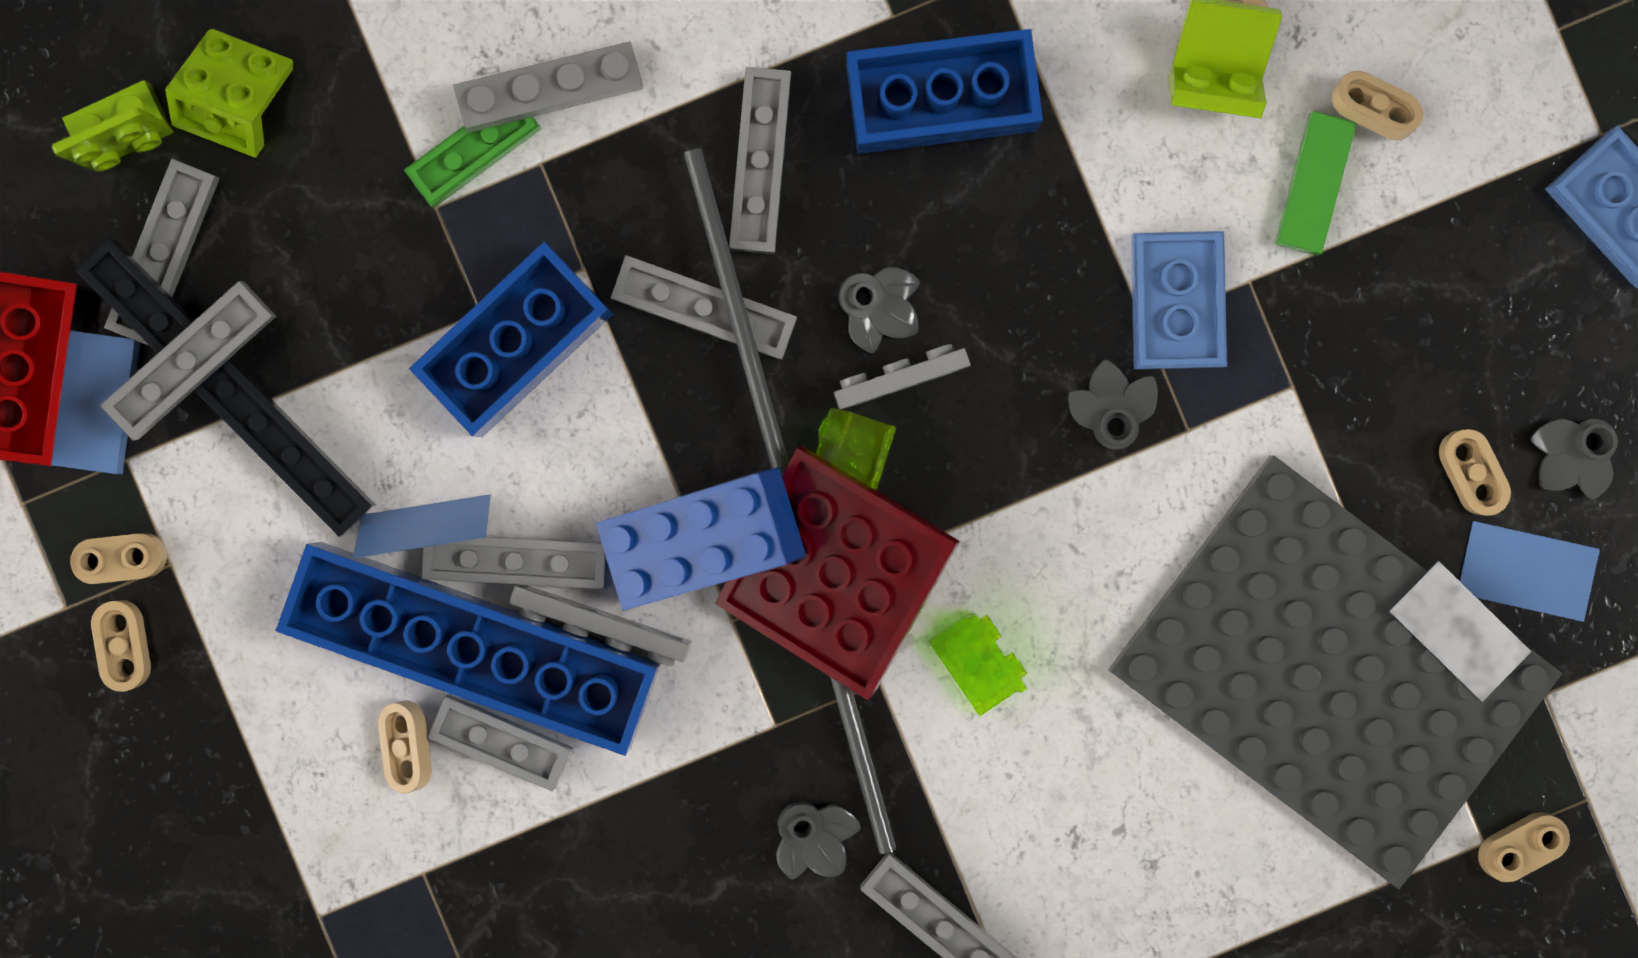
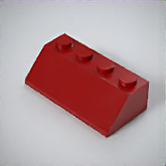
M0 272V460L52 466L77 284Z

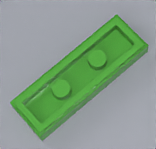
M1316 111L1309 114L1274 244L1317 256L1322 254L1357 123Z
M534 117L466 133L465 126H463L404 169V171L432 208H436L542 128Z

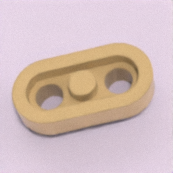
M1352 71L1347 73L1332 91V103L1340 115L1391 140L1406 139L1422 123L1423 109L1414 96L1366 72ZM1389 116L1394 117L1397 120V122L1391 120Z
M1470 429L1456 430L1449 433L1440 444L1439 457L1462 505L1466 510L1476 515L1490 516L1500 513L1510 501L1511 489L1488 440L1478 431ZM1460 444L1464 445L1467 449V456L1462 461L1456 456V449ZM1481 484L1487 490V496L1482 501L1476 496V489Z
M149 533L87 539L74 548L70 564L74 575L79 580L88 584L143 579L157 575L164 568L167 561V550L164 543L157 536ZM136 548L140 549L144 555L141 564L135 563L132 557ZM92 553L98 558L96 569H92L88 565V557Z
M115 600L100 605L95 610L91 619V629L100 678L107 687L115 691L123 692L135 689L146 682L151 671L142 613L136 605L126 600ZM119 614L126 619L124 630L117 628L115 623L116 617ZM126 659H129L134 665V671L131 675L127 674L123 669V663Z
M404 700L389 704L382 709L378 718L384 776L388 785L394 791L407 794L422 789L431 778L432 768L426 720L421 708L412 701Z
M1544 812L1532 813L1485 839L1479 849V863L1488 875L1499 881H1516L1562 856L1569 846V830L1565 823L1557 817ZM1551 831L1553 835L1552 841L1547 845H1543V835ZM1512 853V863L1509 866L1503 867L1502 859L1504 855Z

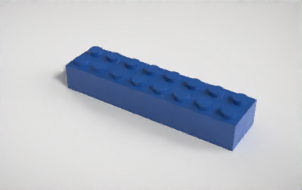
M324 542L306 544L276 627V632L626 756L631 749L661 663L630 651L616 649L590 637L569 633L561 629V627L545 621L538 622L525 618L515 610L428 579H422V577L366 557L353 559L354 553Z

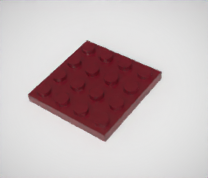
M801 446L793 454L782 478L806 556L786 565L726 581L715 604L866 700H869L875 694L960 541Z

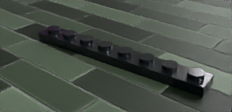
M108 238L75 270L157 354L195 321L115 239ZM231 357L194 390L338 537L344 535L375 505Z

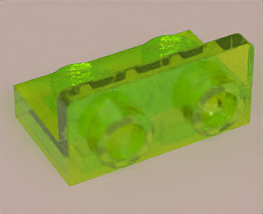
M831 408L828 416L824 418L819 428L820 442L816 454L877 490L896 427L852 412Z
M971 610L929 639L928 642L981 717L1015 692L1021 694L1027 690V687L1021 680V678L1027 675V672L1013 652L1005 656L995 641L1002 636L986 614L979 619L976 613Z

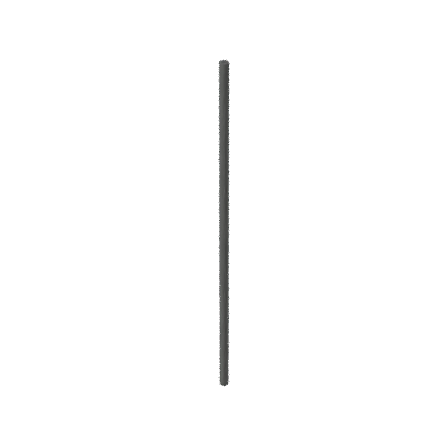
M702 149L689 150L684 152V157L771 468L779 467L781 475H783L789 461ZM830 677L879 853H890L897 848L853 691Z

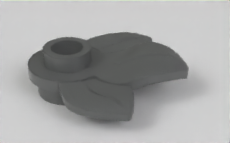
M886 267L873 276L866 273H857L843 281L838 294L839 303L843 311L849 315L848 333L858 347L869 353H874L883 335L892 338H907L918 332L916 312L907 301L920 284L919 280L912 273L900 268ZM862 287L869 293V299L863 305L859 304L856 300V293Z
M1104 360L1091 375L1089 391L1078 390L1068 393L1070 414L1079 425L1093 430L1095 438L1102 446L1112 450L1126 448L1135 441L1139 432V423L1148 419L1155 411L1158 398L1157 383L1153 376H1148L1129 384L1120 369L1110 361ZM1111 419H1118L1123 425V430L1118 436H1114L1108 431L1107 426Z
M1558 419L1546 423L1534 432L1531 442L1538 449L1546 453L1539 468V483L1543 490L1561 491L1578 484L1581 491L1589 499L1595 500L1609 488L1614 476L1610 458L1613 456L1618 445L1617 435L1610 424L1599 419H1588L1579 424L1567 419ZM1589 434H1593L1597 439V445L1593 450H1590L1586 445V438Z
M795 802L788 805L778 819V831L782 840L776 851V859L782 872L790 879L800 876L807 867L824 877L841 875L846 866L845 848L841 842L853 836L861 829L857 818L838 805H828L818 809L806 802ZM798 822H809L808 827L803 831H794V827Z

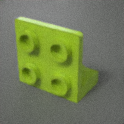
M1190 0L1168 76L1171 105L1262 119L1267 103L1262 79L1282 20L1281 10L1222 0Z
M208 30L165 89L171 125L256 158L264 147L261 115L293 70V61L217 30Z
M143 80L63 117L62 119L70 137L53 144L52 148L55 155L90 170L105 171L117 166L121 162L120 157L133 151L146 152L158 147L162 143L161 138L174 132L152 85Z

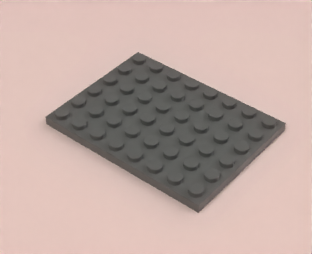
M1270 455L1108 669L1121 681L1399 890L1563 674L1527 647L1531 653L1482 702L1389 612L1428 571L1275 455Z

